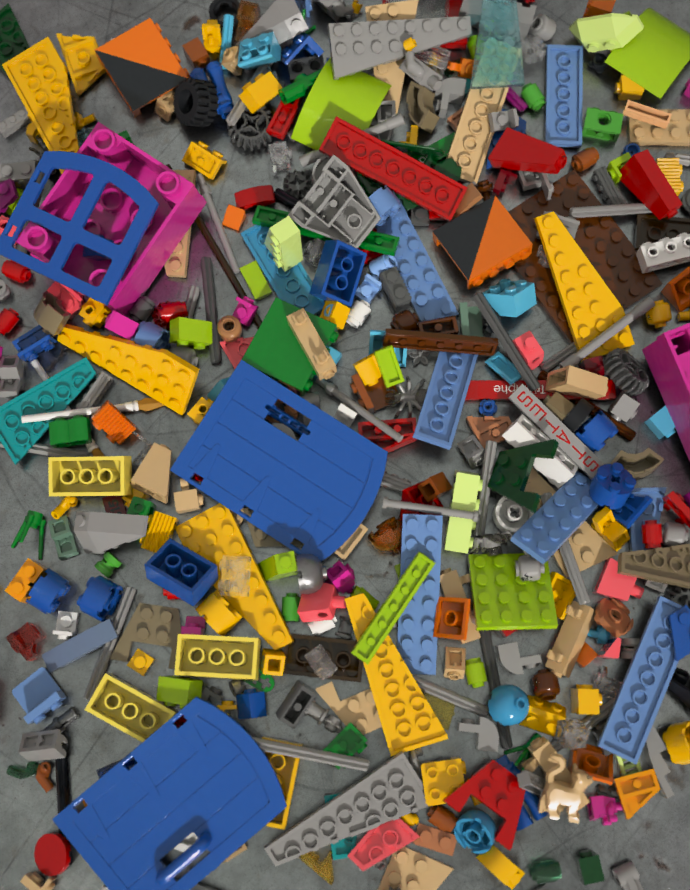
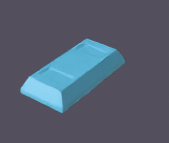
M499 351L485 361L490 368L510 385L522 378L515 365Z

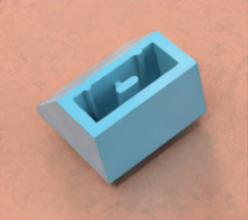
M274 32L262 33L257 37L246 38L240 42L238 66L242 69L251 70L281 60V47Z
M502 279L498 284L490 286L488 290L483 292L488 303L500 316L518 317L537 304L535 285L533 282H526V280L511 281L510 279Z

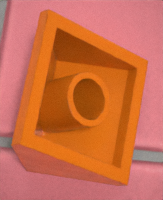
M690 266L668 282L661 291L678 312H682L690 306Z
M439 597L436 606L433 637L465 641L467 639L471 599Z
M574 740L567 764V769L570 773H572L573 763H576L578 769L586 771L588 775L593 777V780L612 785L613 753L605 756L600 747Z

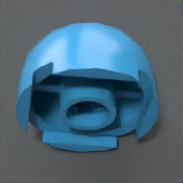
M508 684L497 686L492 690L491 693L493 694L491 699L488 700V708L495 722H499L503 726L519 724L526 718L530 705L529 699L522 689Z
M469 810L463 813L456 822L454 828L456 840L463 848L467 846L473 849L472 853H486L495 842L496 825L487 813L481 810Z

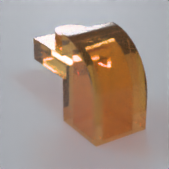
M244 0L240 1L236 17L239 23L234 39L235 42L238 43L259 20L260 8L258 4Z

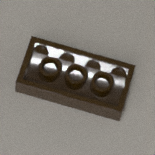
M291 633L294 642L284 647L286 657L283 674L361 682L363 661L350 653L357 640Z

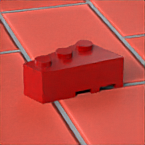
M416 417L381 420L403 436L401 442H397L369 421L358 422V433L388 453L417 440L412 438L416 427Z

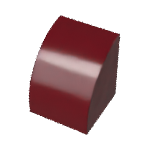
M602 355L583 360L579 368L604 376Z

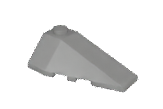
M275 0L236 45L239 47L240 42L246 38L251 39L262 33L274 32L278 43L281 44L309 28L295 0Z
M77 511L74 532L85 553L103 554L106 553V550L118 548L123 543H130L145 537L149 516Z

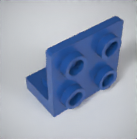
M302 32L293 37V43L289 47L286 46L281 50V61L288 65L302 48L312 56L316 54L319 57L324 51L308 34Z

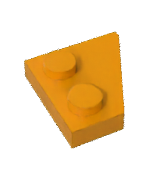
M654 768L613 779L626 820L630 819L660 790Z

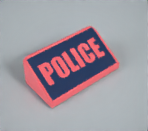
M610 638L607 644H604L598 651V656L596 657L618 659L621 638Z

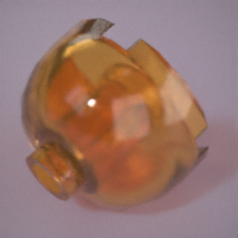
M397 516V519L391 517L376 527L378 530L375 533L371 531L367 537L372 546L380 552L389 553L393 551L396 553L400 551L402 519L400 516Z

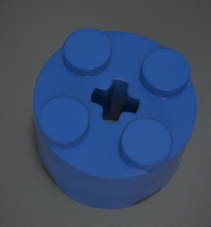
M601 409L594 413V418H588L575 431V435L593 453L603 448L606 444L604 441L609 437L612 438L619 431L616 428L617 426Z
M618 462L605 464L598 468L590 483L589 495L596 504L602 507L606 505L610 507L609 509H619L628 500L635 487L636 480L624 469L622 464Z
M50 568L45 571L48 573L45 578L40 576L28 595L31 598L26 599L27 603L46 615L54 613L61 604L58 600L63 595L66 596L72 587L69 585V580Z
M92 576L87 581V588L84 594L78 598L77 605L80 606L82 612L103 622L107 620L105 617L108 614L111 616L119 605L122 597L119 595V590L123 591V588L102 576H97L96 578Z

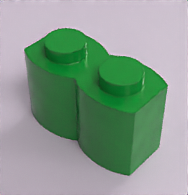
M84 415L73 416V419L69 420L55 418L53 422H49L50 445L53 448H64L92 443L90 420Z

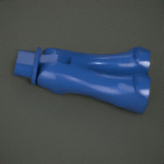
M212 61L207 65L206 72L217 90L219 98L217 114L225 119L234 107V104L224 81L221 62ZM197 67L189 74V77L193 79L208 80L203 68Z
M507 755L495 760L516 777L517 774L521 773L514 765V762L509 761ZM525 791L524 800L534 820L538 821L548 815L547 811L538 812V796ZM523 804L516 831L522 830L534 823Z

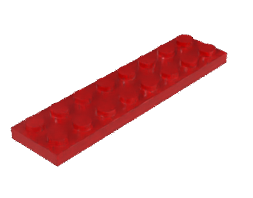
M337 116L319 148V152L330 158L334 154L354 171L382 186L386 185L393 192L447 221L452 220L468 188Z

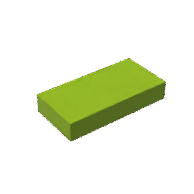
M256 260L239 268L255 301L272 294Z
M389 345L373 351L385 388L404 382L393 346Z

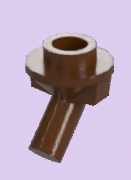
M488 179L479 181L476 188L482 193L483 200L486 201L491 198L489 191L493 190V182H489Z

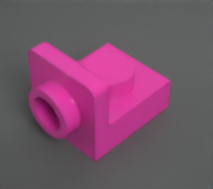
M245 295L243 298L237 296L235 300L239 303L232 316L238 318L240 323L249 327L259 306L253 304L254 300Z
M187 616L185 626H181V634L205 635L206 620L204 617Z

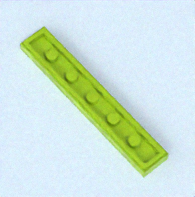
M420 551L417 552L350 653L366 664H369L435 565L434 561Z

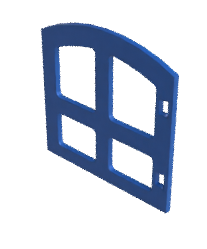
M44 151L0 236V255L108 306L159 203L135 178L106 161L74 152ZM54 169L73 170L93 175L70 221H65L35 207V203ZM40 172H42L45 175L39 184L36 182V180ZM108 183H112L121 189L139 206V210L120 245L114 244L84 229ZM27 221H31L61 235V240L48 263H44L14 248V244ZM14 225L17 228L13 236L10 237L8 234ZM76 244H80L112 260L98 287L63 271Z

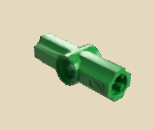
M322 69L308 76L305 73L299 74L295 78L294 83L278 90L281 101L286 105L302 96L307 98Z

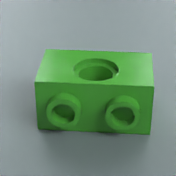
M596 107L587 108L582 124V136L616 142L621 132L624 114L616 111L600 110Z

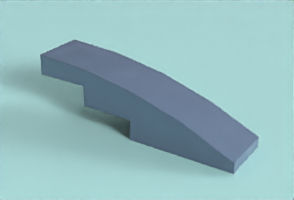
M107 619L42 654L49 673H52L118 638L119 635L112 620Z

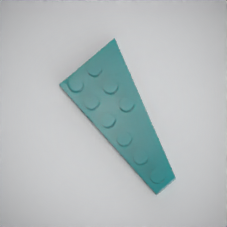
M86 357L0 406V441L15 465L49 429V422L54 421L45 420L22 423L21 416L64 411L96 375L95 370Z

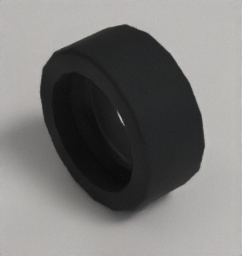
M213 0L209 7L210 20H218L222 32L223 21L216 18V13L222 8H232L236 10L233 32L237 30L243 22V12L239 1Z
M582 398L562 423L574 433L594 409V406Z

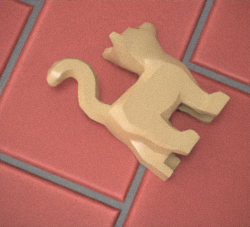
M551 754L550 758L557 761L558 764L547 771L544 790L539 798L538 812L547 811L550 819L558 820L559 811L557 807L559 805L567 806L569 822L579 824V813L577 810L583 802L585 789L593 783V777L588 775L586 771L578 769L577 764L573 763L572 783H565L554 779V776L561 773L566 767V760L560 754Z

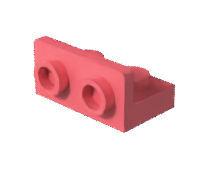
M56 281L46 290L62 300L61 304L64 309L71 313L70 320L81 310L82 305L85 303L83 294L75 290L73 291L71 288Z

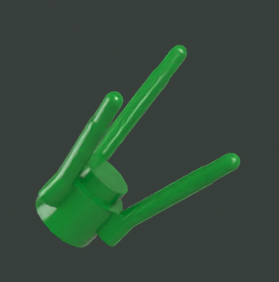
M28 510L27 516H25L11 548H14L18 541L21 543L24 541L29 528L37 529L40 526L38 559H42L44 526L46 523L45 520H42L43 514Z

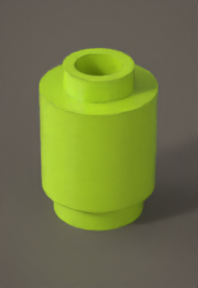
M481 658L465 660V674L468 685H472L473 688L483 687L484 682H487V676Z

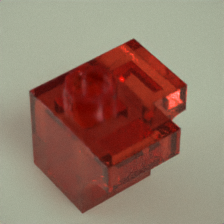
M30 622L25 623L21 628L11 632L6 637L13 650L21 653L26 661H33L38 657L37 646L45 638L37 627Z

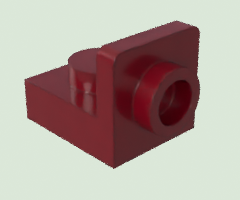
M501 169L491 196L498 198L500 192L504 193L507 183L515 185L518 175L514 174L511 170Z

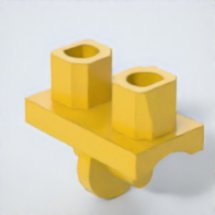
M207 20V24H202L204 48L208 53L217 52L220 54L222 40L220 24H218V20Z

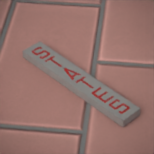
M521 384L508 397L550 440L556 439L559 443L558 448L591 480L598 468L605 465L524 384Z

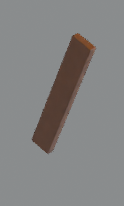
M386 328L382 346L392 345L395 348L494 356L498 346V338Z

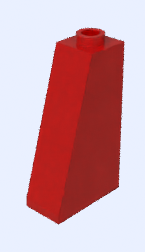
M508 127L488 157L494 168L558 174L567 162L564 149Z
M648 149L634 154L620 169L622 174L620 181L659 220L665 217L668 219L672 218L678 213L677 210L683 204Z

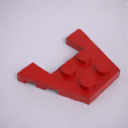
M490 760L442 801L460 813L470 795L475 797L504 819L496 832L494 840L507 850H511L526 790L519 787L518 778L495 760Z

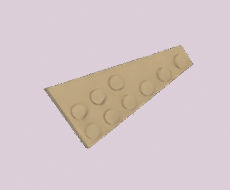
M419 0L366 6V20L415 19ZM405 58L373 67L375 78L392 85L383 101L395 100L396 115L398 114L405 73L399 67Z
M405 846L391 854L377 890H389V885H391L392 889H396L399 885L400 890H437L454 868Z

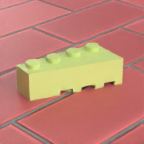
M288 215L269 228L264 242L274 257V263L278 268L282 267L284 272L303 260L300 230Z
M455 470L454 477L456 479L452 486V502H450L449 508L472 512L478 510L480 499H477L478 491H482L483 480L480 479L478 473ZM448 516L449 521H447L444 550L468 554V549H472L474 538L471 537V531L475 530L477 522H473L472 519Z

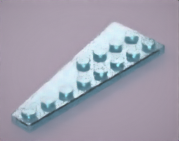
M482 0L470 89L524 86L516 0Z

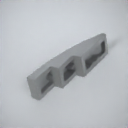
M652 725L643 751L649 769L654 768L662 797L668 799L675 795L664 777L671 771L660 754L667 748Z

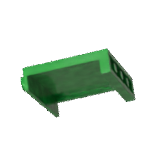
M275 298L242 360L268 377L300 391V394L304 396L306 391H310L313 385L312 379L316 373L288 325L286 317L301 308ZM306 311L330 353V345L335 343L339 336L337 325Z

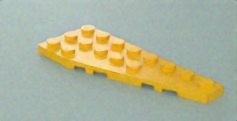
M46 37L5 62L2 66L48 150L77 153L79 143L67 68L50 38ZM59 169L61 174L65 171L64 169Z
M553 211L538 216L534 220L578 351L624 317L625 312ZM629 325L580 362L596 356L606 355L616 348L623 349L634 345Z
M66 324L62 332L58 334V342L86 357L178 414L183 415L186 412L200 370L199 368L166 349H154L147 344L144 346L135 344V341L112 335L104 336L100 332L85 331L84 328Z
M219 503L175 527L183 546L217 565L218 580L213 586L275 651L294 642L230 509Z

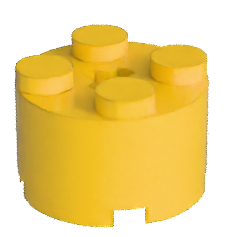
M218 590L212 592L196 608L199 615H203L206 622L220 636H225L242 618L239 612L224 599Z
M690 720L671 724L667 731L663 733V741L666 743L670 759L674 764H690Z

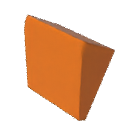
M228 204L222 225L240 231L246 218L245 210Z
M584 642L576 663L580 668H584L598 654Z

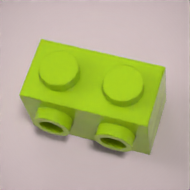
M184 317L170 320V343L177 344L178 347L194 346V349H205V346L212 344V322Z
M173 675L159 676L156 701L164 702L165 706L180 704L179 708H183L196 696L201 698L203 680Z

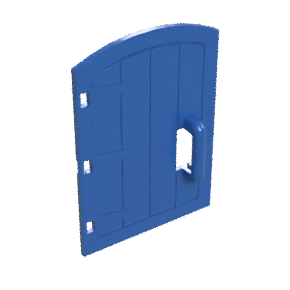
M241 359L170 471L298 555L312 554L323 561L352 536L368 514L382 483L388 452ZM278 399L311 419L308 426L275 406ZM267 415L301 435L299 440L296 441L265 421ZM195 473L204 478L201 484L192 479ZM244 506L253 510L251 517L241 511ZM295 538L304 544L302 550L291 544Z
M196 696L52 820L109 890H190L287 807L276 772L254 738L227 713ZM184 715L187 721L178 728L174 722ZM134 757L137 764L129 770L124 764ZM84 799L87 806L79 812L75 806ZM194 832L198 837L195 843L166 867L160 859ZM208 849L209 854L178 880L175 878L177 874Z

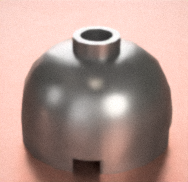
M297 555L300 594L315 593L322 587L323 578H327L326 566H322L321 560L315 555Z

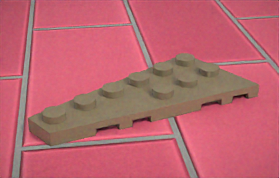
M690 544L622 552L618 554L617 574L690 589Z

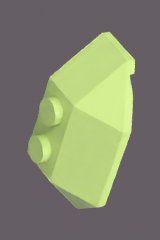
M618 13L579 18L569 26V30L575 39L588 52L623 48L644 28L638 15L632 14L629 16Z

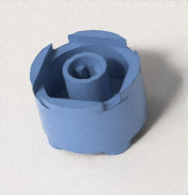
M384 185V189L381 187L368 197L381 217L375 226L378 230L386 224V219L389 217L393 218L400 212L401 201L386 185Z
M142 321L138 327L137 334L131 338V341H135V344L142 346L147 344L158 350L162 348L169 351L171 346L168 343L170 331L152 322Z

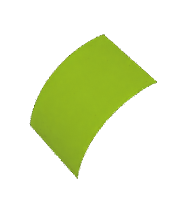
M647 8L639 16L644 25L643 30L623 48L612 50L605 63L661 99L690 60V33L654 9Z
M330 57L308 94L291 139L314 150H318L336 116L361 130L369 128L380 104L392 85L362 71L334 80Z

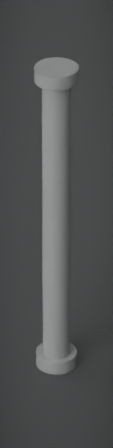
M384 497L382 507L384 509L391 507L472 519L473 522H477L479 513L478 510H474V512L391 500L388 497Z

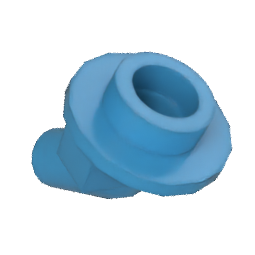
M598 625L596 630L590 629L587 636L596 638L598 644H607L611 634L601 625Z

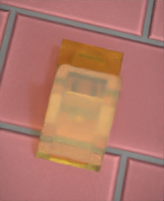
M331 849L322 861L318 860L320 856L313 851L299 856L300 860L330 885L334 883Z

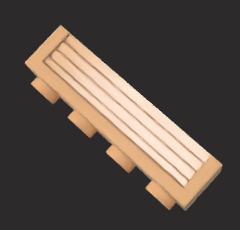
M631 100L627 101L622 113L625 116L664 129L668 126L672 115L671 113Z

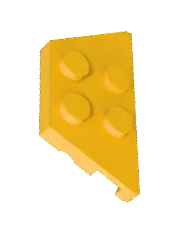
M57 33L56 35L75 91L79 96L106 72L95 53V49L98 48L97 41L93 36L82 37L80 35H72V37L63 36L62 33Z

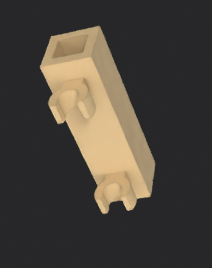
M302 308L286 316L288 325L319 380H327L333 377L337 372L336 364L305 309Z
M451 568L440 571V589L443 597L467 598L462 585L470 583V575L466 574L459 577L457 570L451 571ZM471 608L469 611L467 639L465 641L459 640L460 645L481 638L479 631H476V625L470 619Z
M574 600L571 606L568 605L565 612L567 613L554 646L552 650L549 649L546 656L548 660L545 667L550 669V672L555 673L558 678H561L562 675L567 678L570 677L594 621V615H596L593 608L587 605H579Z
M543 736L542 738L534 739L530 743L531 746L527 749L532 757L522 762L521 765L524 770L533 772L539 766L546 776L547 771L557 766L558 763L550 758L551 754L557 752ZM567 767L561 773L554 776L556 780L572 783L571 773ZM585 794L583 802L577 811L590 803ZM559 805L557 810L560 813L567 806Z

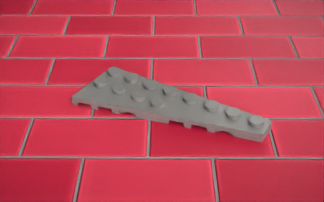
M470 16L328 23L333 79L338 80L347 75L351 76L381 64L384 65L406 58L405 53L407 51L403 46V42L409 37L415 39L417 46L412 49L414 54L421 53L427 49L437 48L449 42L452 43L468 38L472 35Z
M401 751L265 845L264 849L274 865L278 866L299 858L298 856L308 852L320 850L319 848L326 845L338 843L339 840L377 828L383 823L391 820L395 821L409 813L418 812V810L428 806L425 802L423 783Z

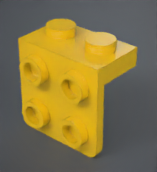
M459 756L451 757L449 760L428 762L421 765L425 802L428 806L446 804L442 800L464 783L463 774L466 773L465 761H461Z

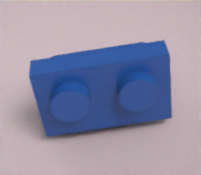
M38 325L12 341V343L19 352L17 356L25 362L27 360L31 362L38 358V354L43 350L47 352L54 348V344L58 341L53 335L44 333L42 331L43 328Z

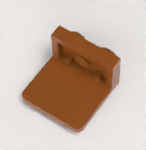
M357 373L351 376V383L349 385L354 394L357 393L359 400H357L358 404L367 411L373 413L398 402L396 401L398 399L396 396L399 393L395 385L385 388L383 379L380 377L378 379L379 382L370 387L368 385L364 386Z

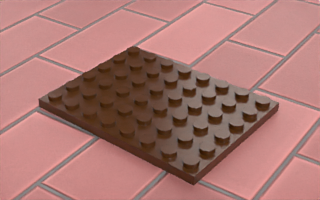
M575 169L553 183L554 192H552L551 200L547 201L543 190L509 211V214L533 244L530 256L524 260L517 261L512 267L521 280L534 283L536 300L569 344L573 343L574 340L540 239L535 238L538 230L534 218L543 215L544 211H554L560 216L567 217L571 207L602 205ZM611 216L575 218L577 221H580L574 239L624 310L662 285V282L653 271L642 274L636 256L637 250H635V247Z

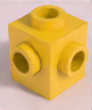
M89 298L82 305L79 315L84 318L82 322L91 328L93 325L101 328L112 310L106 305Z

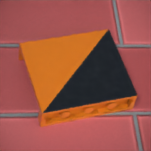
M151 18L95 49L97 58L135 117L141 114L140 108L179 86V82L183 81V79L190 78L187 69L182 68L179 64L181 61L177 53H172L170 49L171 44L166 37L163 38L160 34L162 31L158 23H153Z
M496 196L433 231L434 243L436 246L441 244L467 279L468 289L478 287L484 280L495 277L500 271L505 268H511L517 261L528 258L532 253V242Z

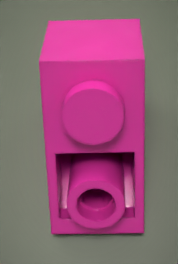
M113 310L107 316L104 327L131 340L137 334L140 324Z

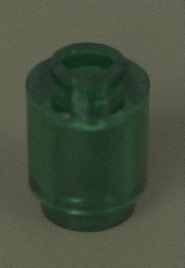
M559 861L533 862V867H530L532 881L536 880L537 884L557 882V879H562Z

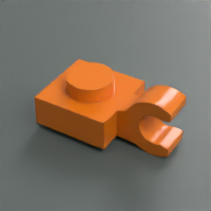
M461 57L460 63L448 61L447 69L458 71L457 76L472 79L479 60Z

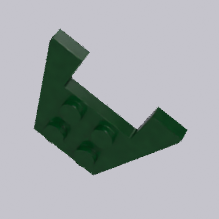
M556 439L499 452L487 487L518 505L527 508L529 511L536 513L541 496L538 493L524 492L535 458L554 459L559 443Z

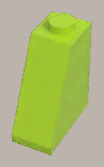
M294 551L275 554L258 563L266 582L298 575L297 556Z

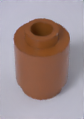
M587 147L573 155L571 161L573 169L582 172L596 164L597 160H599V153L594 147Z
M442 805L430 806L426 814L429 816L427 821L444 832L451 833L458 821L455 814Z

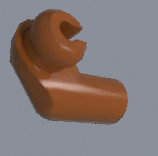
M43 761L38 765L36 780L47 793L55 786L49 779L51 764L48 761Z

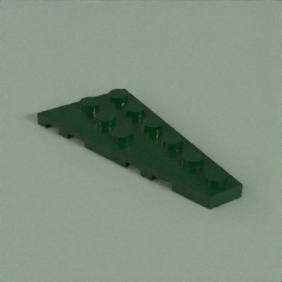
M9 3L0 10V70L7 77L8 75L2 64L30 48Z

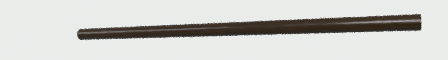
M170 164L166 165L168 168L173 170ZM198 215L195 222L238 296L241 298L244 295L247 296L202 218ZM256 312L253 321L259 329L262 320Z

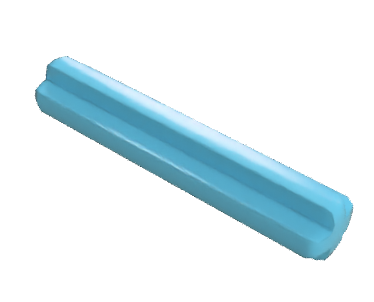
M225 14L223 19L220 51L221 63L224 51L232 45L234 16L231 14Z

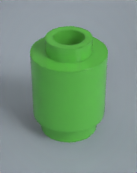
M528 83L522 88L521 96L529 109L537 111L546 104L544 101L545 97L536 83Z
M286 593V597H282V616L284 621L299 622L300 616L297 610L301 597H298V593Z

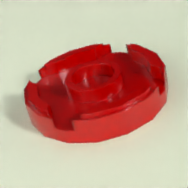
M48 833L39 838L35 846L34 857L38 869L44 875H59L68 868L71 857H69L71 849L67 839L60 833Z

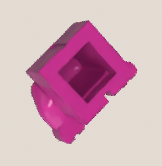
M338 560L332 565V568L327 569L328 579L325 583L333 584L337 592H342L343 594L345 592L351 593L353 591L352 586L355 585L354 571L348 563L343 565Z
M592 796L588 798L590 801L587 804L589 821H594L601 817L603 826H609L611 823L618 821L615 813L623 809L620 802H615V798L607 796Z

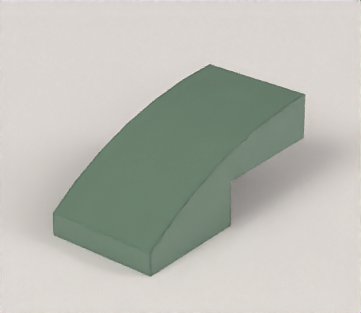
M64 515L59 519L48 521L51 537L55 541L58 558L62 561L78 555V546L68 516Z

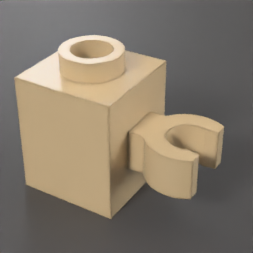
M180 478L182 491L173 493L176 512L184 514L201 511V505H204L203 494H199L197 489L190 490V483Z

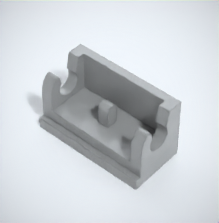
M59 729L23 733L18 753L29 762L66 758L67 752L62 748V744H67V739L60 733Z

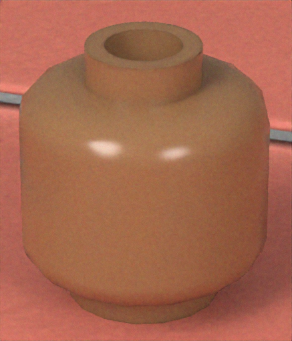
M224 316L217 324L219 336L226 342H235L242 335L241 323L234 316Z

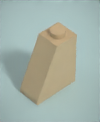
M568 365L548 372L545 391L553 393L557 391L560 394L595 400L606 396L608 378Z
M154 442L131 479L132 488L167 504L169 497L170 469L172 464V453L169 447Z

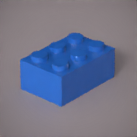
M326 240L309 294L325 301H338L347 307H351L367 253L340 240Z
M171 538L144 564L147 579L193 607L218 580L216 564Z

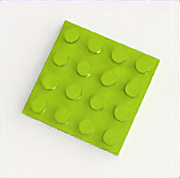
M524 553L469 554L468 567L476 631L557 629L558 621L548 560L544 564L545 573H541L539 580L521 581L519 577H516L515 561L518 560L519 556L525 555Z

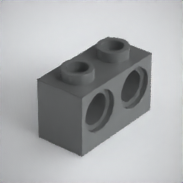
M311 55L305 58H293L288 63L290 84L294 83L295 78L299 74L305 73L308 76L324 67L323 55L320 57Z

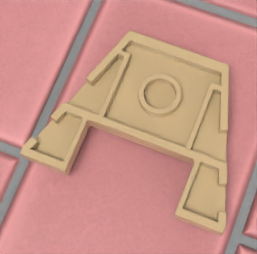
M332 682L316 688V692L346 726L351 722L363 735L382 727L371 688L342 701L339 700Z

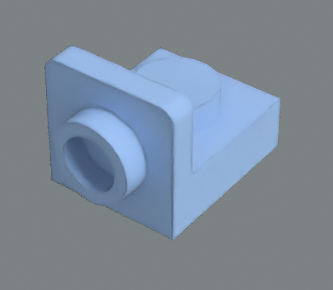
M367 273L364 281L357 288L354 297L371 304L382 289L381 280L377 276H371Z

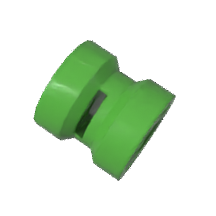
M107 551L103 555L104 559L98 561L94 566L103 575L110 578L113 575V570L119 568L122 562Z

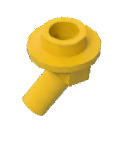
M78 112L74 113L76 130H83L85 125L97 120L94 114L82 118V115Z

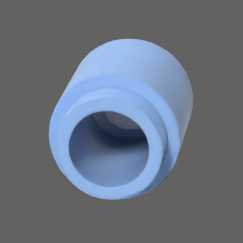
M386 254L370 261L369 272L371 275L380 278L381 272L397 266L396 258Z

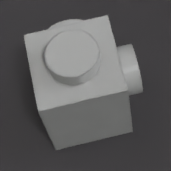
M622 390L609 407L612 413L611 416L619 422L623 420L627 423L629 418L632 420L637 414L640 402Z

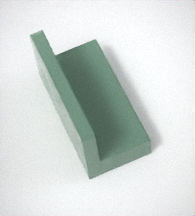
M467 302L459 303L460 335L483 337L482 318L479 308L477 306L467 307Z

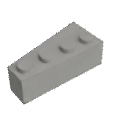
M463 0L458 17L470 16L471 27L524 44L537 5H530L529 8L523 7L522 3L515 2L514 5L505 4L504 0Z

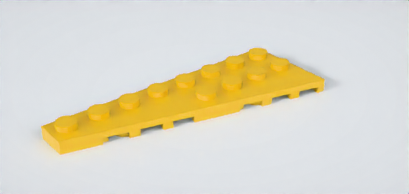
M364 592L344 598L357 642L376 615ZM387 635L369 664L365 662L363 664L390 755L394 756L401 751L404 753L446 740L448 736L391 638Z

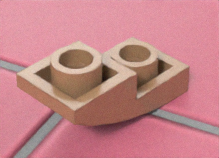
M473 183L467 186L468 188L452 220L469 211V208L483 198Z

